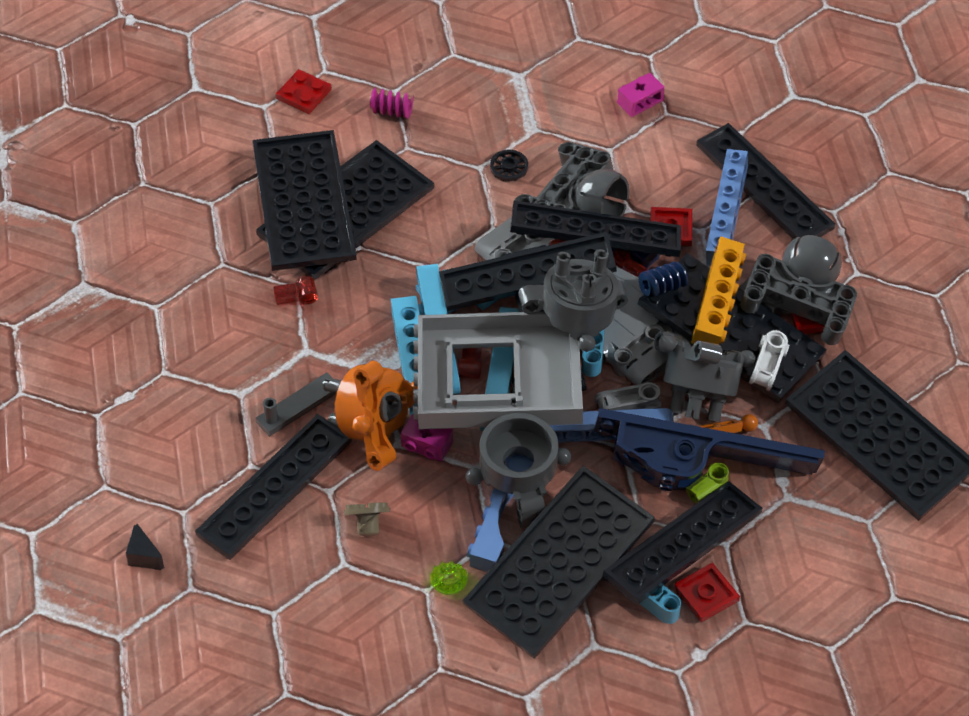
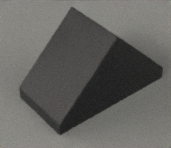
M138 524L134 525L126 550L128 566L156 570L163 569L162 555Z

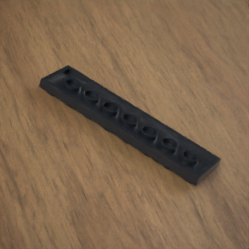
M727 123L697 140V147L721 170H723L727 149L748 151V169L743 191L793 239L796 237L801 238L805 235L822 237L835 229V222L731 124Z
M513 201L510 232L570 241L607 232L610 245L613 248L640 251L647 254H660L667 257H680L681 225Z
M604 232L439 271L447 311L519 295V290L526 285H544L545 275L556 264L559 252L569 253L570 260L585 259L594 261L595 251L599 249L605 250V253L609 254L606 268L612 273L617 272L608 234Z
M317 414L195 530L196 536L231 560L352 442V439L345 436L337 426Z
M728 481L603 571L602 576L635 605H638L759 516L763 508Z

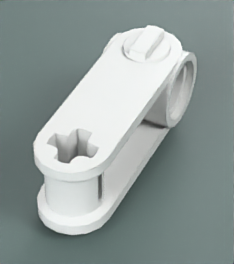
M774 330L762 336L759 344L761 350L749 380L750 384L756 383L766 387L768 391L771 390L782 357H786L790 346L787 344L788 339L784 333Z

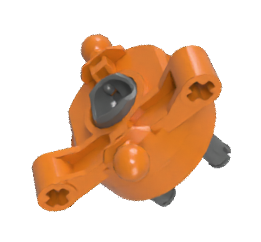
M375 360L353 367L342 380L326 377L322 384L323 390L337 393L335 413L329 415L328 421L339 427L341 432L348 438L364 441L367 463L371 469L379 471L395 461L396 451L388 438L393 432L404 425L408 408L415 404L413 390L418 389V386H414V382L410 383L408 380H405L398 371L383 368Z

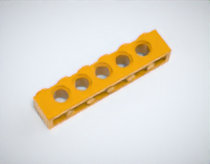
M720 236L714 251L691 343L695 344L697 341L714 344L724 343L727 335L724 327H728L731 318L728 311L731 312L735 299H732V296L736 295L739 286L735 282L736 280L739 281L743 270L739 266H743L746 258V253H743L744 243Z

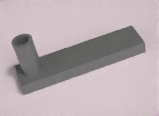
M326 372L278 404H276L275 399L266 398L263 401L264 413L256 417V423L269 437L337 394L324 391L322 387L325 378L332 377Z

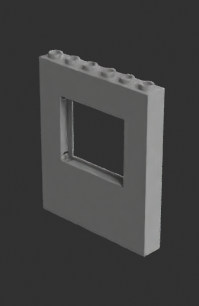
M539 311L535 314L506 312L418 315V324H414V338L418 337V340H414V354L418 353V356H414V370H418V373H414V386H418V389L413 390L414 403H418V406H413L414 420H418L419 429L487 427L498 417L511 413L534 415L549 425L583 424L579 339H573L570 333L555 328L545 311ZM514 347L515 393L453 395L452 349ZM511 399H516V403L513 404ZM452 401H457V405H453Z

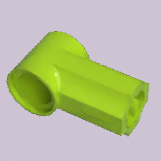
M722 463L712 464L705 475L686 488V493L690 500L697 504L728 482L729 470L727 466Z

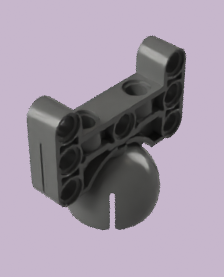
M565 142L558 147L562 167L537 197L528 194L519 195L514 200L623 216L626 204L604 197L610 196L627 201L629 199V184L622 174L614 171L611 155L608 152L573 142Z
M805 235L801 238L796 237L788 244L783 252L782 260L766 253L758 256L742 295L740 307L746 313H755L759 309L761 302H765L824 325L821 334L822 340L829 345H836L841 340L857 298V291L850 285L836 282L840 275L842 260L841 254L837 251L835 245L822 237Z

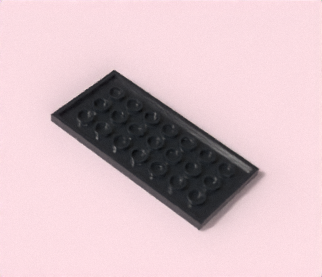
M334 130L252 140L272 271L357 260Z
M375 140L340 166L355 249L434 189L433 181L378 140ZM264 223L256 229V235L268 243ZM336 263L300 267L299 269L315 280Z
M687 253L678 261L687 273V286H680L677 290L666 291V293L658 294L656 297L651 295L644 296L643 294L637 304L691 342L710 268ZM738 288L736 295L732 296V299H735L731 312L728 311V314L731 315L727 328L724 327L727 335L724 343H719L723 353L731 350L740 352L749 350L755 355L754 364L750 367H742L741 378L749 382L761 350L759 344L762 336L774 330L784 333L788 339L787 344L790 346L786 357H782L771 390L768 391L766 387L756 383L751 384L779 404L825 355L827 349L761 304L755 313L744 312L740 307V301L744 292Z
M846 350L786 398L785 404L918 521L969 477V455Z
M582 466L462 602L535 659L605 579L602 576L603 571L628 553L655 522V517L588 468Z

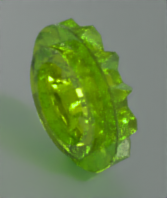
M452 560L446 563L441 561L440 565L434 566L432 573H430V581L433 588L447 595L460 592L464 589L468 580L466 569L462 567L461 563L456 564ZM453 573V579L448 578L445 580V574Z

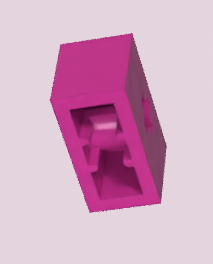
M648 73L619 88L617 103L631 117H634L664 100L665 87L651 73Z
M413 414L401 432V447L410 452H417L429 459H436L441 462L453 443V428L419 429L418 420H414Z

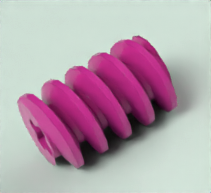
M374 87L370 99V109L375 114L380 110L382 115H385L388 111L389 116H393L396 112V116L399 118L404 114V118L408 119L413 110L414 95L409 99L408 93H405L403 98H401L398 91L394 97L392 90L385 95L384 89H381L380 93L377 94V89Z

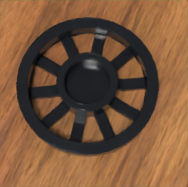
M511 149L502 150L491 158L490 170L495 178L497 177L504 182L517 181L526 175L528 160L519 151ZM522 161L525 163V165H517ZM494 162H495V163L499 164L500 166H493V164H494Z

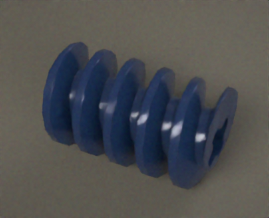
M671 262L670 264L641 272L638 282L644 296L651 295L656 297L658 294L666 293V291L677 290L680 286L686 287L688 276L680 263Z

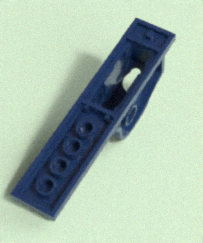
M599 408L594 431L599 432L602 436L616 435L612 455L613 460L622 466H628L640 474L643 480L662 491L686 490L687 487L701 477L707 459L712 456L812 475V473L817 472L825 455V450Z

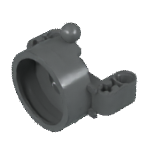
M511 413L498 417L484 429L479 445L480 469H468L465 479L470 485H478L483 480L487 486L492 485L498 490L513 494L515 501H517L518 522L521 529L527 528L544 510L545 504L542 495L547 494L545 486L554 477L557 464L564 466L570 462L571 453L566 448L558 449L557 436L547 422L534 415ZM513 455H523L531 459L533 464L525 471L516 472L506 467L504 461Z

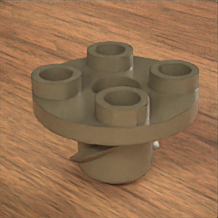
M382 502L368 503V508H366V504L346 505L344 515H356L358 534L364 537H371L380 532L379 513L390 512V507H388V503Z

